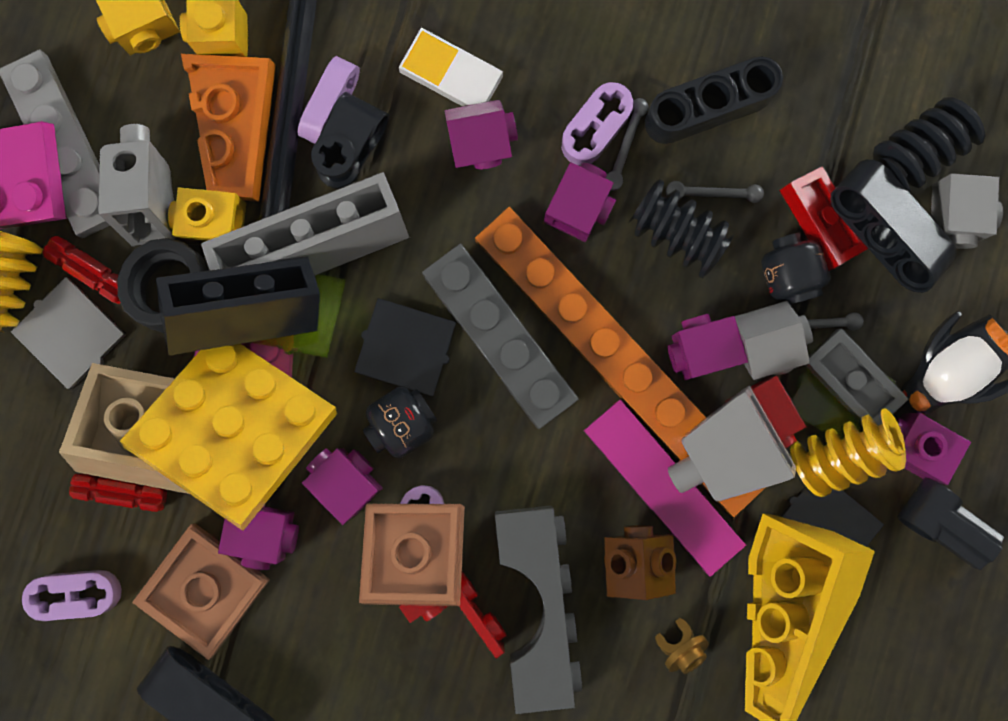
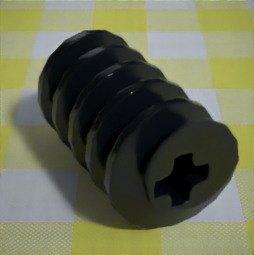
M945 97L937 102L934 108H929L923 112L919 119H913L906 124L904 130L896 131L889 137L888 141H882L875 146L873 160L887 167L910 193L909 184L912 187L920 188L926 181L924 174L929 177L937 176L941 173V165L949 167L956 162V154L965 156L971 152V142L976 145L982 144L985 139L984 125L978 114L966 103L953 97Z
M659 179L652 185L628 223L634 219L637 220L635 236L638 238L650 229L653 230L651 246L654 248L667 239L669 246L666 256L669 258L684 250L683 267L688 268L697 260L701 261L699 277L703 279L722 257L735 234L726 238L729 223L725 220L711 228L710 224L713 213L710 210H706L695 218L696 201L693 199L679 208L677 206L680 197L679 190L675 189L667 196L662 197L664 181Z

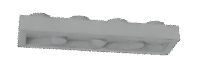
M39 49L0 68V76L23 124L41 121L54 124L65 213L75 235L85 238L110 226L99 215L98 160L48 56Z

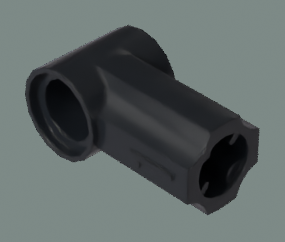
M923 478L897 515L898 520L920 536L932 542L937 541L974 569L981 570L988 563L993 562L1002 550L1001 545L1004 536L962 507L963 501L951 490L932 479Z

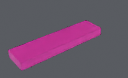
M621 400L614 403L583 430L708 576L711 577L746 546L696 486L684 493H680L668 473V467L675 464V462Z

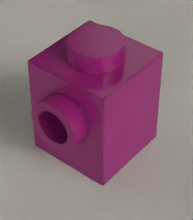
M500 100L444 110L456 168L474 165L476 169H488L500 165L502 159L512 157L510 142L518 141L516 123L513 112L505 113Z
M570 162L545 213L544 223L586 242L595 222L604 226L616 202L615 199L608 196L614 182L606 179L607 173L595 165L583 162L578 166Z
M709 314L682 321L683 330L673 334L671 337L674 344L668 345L672 367L676 373L682 371L684 380L748 363L735 316L711 322Z
M905 413L901 417H896L905 443V469L922 479L926 477L940 484L948 485L971 442L921 413Z
M326 448L308 464L306 469L311 474L302 482L341 525L348 523L383 489L369 474L374 470V467L356 449L348 453L344 448H338L331 453Z
M264 506L244 531L225 519L218 554L242 558L241 565L247 568L269 570L271 564L286 559L287 553L292 554L294 552L299 532V526L292 524L295 512Z

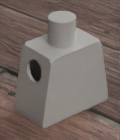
M140 124L124 125L120 128V143L104 145L100 149L99 215L131 246L143 245L150 240L162 238L178 240V238L172 235L173 229H170L168 224L169 206L174 201L169 165L150 142V130L148 127Z
M750 386L741 390L686 433L681 441L689 457L668 467L669 476L680 493H684L704 482L715 501L726 500L788 481L795 477L797 468Z

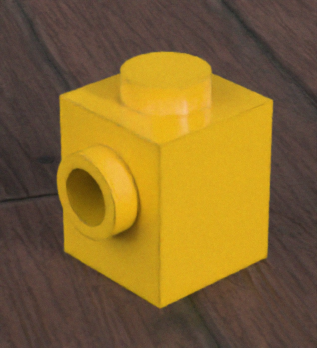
M96 0L103 14L96 19L104 36L110 44L118 42L129 55L150 52L156 49L162 40L180 32L165 0Z
M186 0L187 12L180 15V31L183 41L187 42L197 55L248 57V15L239 0Z
M178 187L176 201H172L169 206L168 224L170 229H173L172 235L185 243L201 245L203 242L244 227L246 202L236 193Z

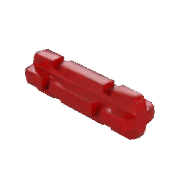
M53 236L49 239L42 251L46 259L55 265H59L64 271L93 290L99 291V294L111 302L121 303L118 298V274L112 273L111 269L82 250L80 251L64 238Z
M83 473L74 474L69 490L70 497L73 499L84 501L95 499L97 503L128 508L139 506L140 510L153 512L163 510L167 499L166 489L104 477L99 478L98 476Z

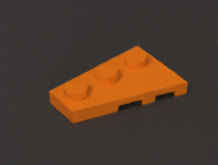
M181 54L183 67L188 72L192 93H189L191 110L196 113L200 138L197 142L206 190L236 193L243 201L259 202L276 64L270 58Z

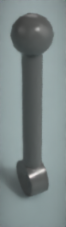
M637 98L633 101L632 116L613 170L607 174L606 179L614 182L610 191H617L623 184L621 173L641 116H644L649 109L647 101L643 98Z
M673 181L666 188V196L675 189L679 190V200L683 196L747 198L748 201L757 203L764 197L763 188L756 184L749 186L747 189L684 187L681 182Z
M852 312L843 318L808 320L811 329L847 327L849 330L856 331L863 326L864 320L859 313Z

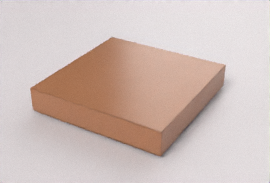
M366 504L359 603L368 605L460 606L465 507L462 504Z
M194 523L190 524L132 603L206 659L210 660L270 579L257 569L242 566V558L218 554L220 541Z

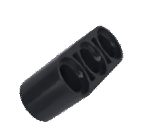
M755 57L664 90L655 97L645 119L646 132L654 141L669 144L758 112L768 105L781 88L783 82L782 70L778 63L771 58ZM754 77L761 80L765 85L766 92H754L748 86L746 78ZM706 93L717 95L722 101L723 108H709L703 102L702 95ZM662 109L672 110L679 117L680 123L673 126L666 125L661 122L657 112Z
M868 159L860 161L831 193L830 201L835 212L906 289L918 293L928 292L955 260L957 251L953 241L882 163Z
M167 646L137 687L140 697L169 721H275L269 714L186 651L175 646Z

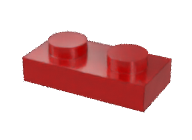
M822 166L789 183L779 191L808 240H816L821 244L830 271L868 248L833 209L830 197L835 186Z

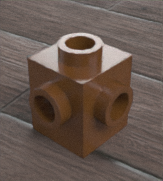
M652 525L624 526V535L604 537L607 597L649 600L676 594V555L674 553L673 535L653 534Z

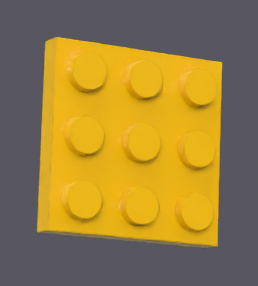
M242 344L200 350L120 442L125 449L244 531L337 415L335 406Z

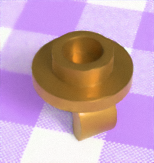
M679 618L675 621L683 632L682 640L679 643H667L660 633L655 636V639L660 649L669 656L665 662L669 671L675 672L681 669L686 674L696 669L706 660L707 655L704 651L708 647L709 642L704 635L694 637L688 623Z

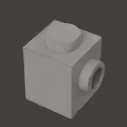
M949 174L933 184L931 217L949 236L957 249L975 248L978 246L979 241L997 234V229L1003 218V206L1001 202H998L999 177Z
M787 301L735 316L748 363L744 365L753 380L772 374H785L793 368L810 363L807 344L813 342V336L809 322L804 315L798 317Z

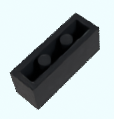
M308 257L156 278L160 318L168 355L318 331L320 291Z

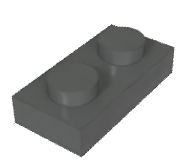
M842 328L835 330L808 355L810 363L805 366L861 426L862 416L868 414L877 425H881V409L886 408L893 414L908 400Z

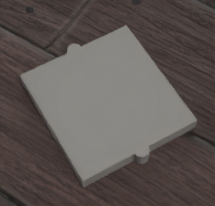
M68 277L64 278L43 300H36L34 302L35 308L11 331L68 390H72L88 374L92 363L103 365V358L127 335Z

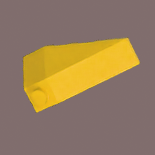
M768 513L762 514L748 561V574L754 575L753 603H747V619L752 620V649L746 652L745 711L760 721H797L860 597L875 552L874 550L831 530Z

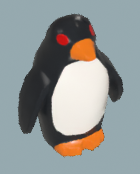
M957 311L944 320L931 334L923 350L916 373L901 389V392L908 398L902 405L908 413L927 415L946 405L987 402L1008 393V379L994 384L1008 369V333L990 314L950 335L952 328L962 315L960 311Z

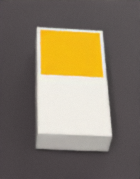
M423 28L419 30L399 66V71L403 75L463 107L489 102L503 77V71Z

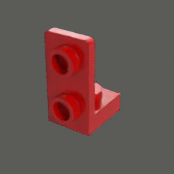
M462 572L459 607L497 659L505 653V645L501 639L506 637L507 634L491 611L483 615L473 600L479 596L478 592L468 577ZM399 606L409 623H412L420 616L427 622L448 607Z

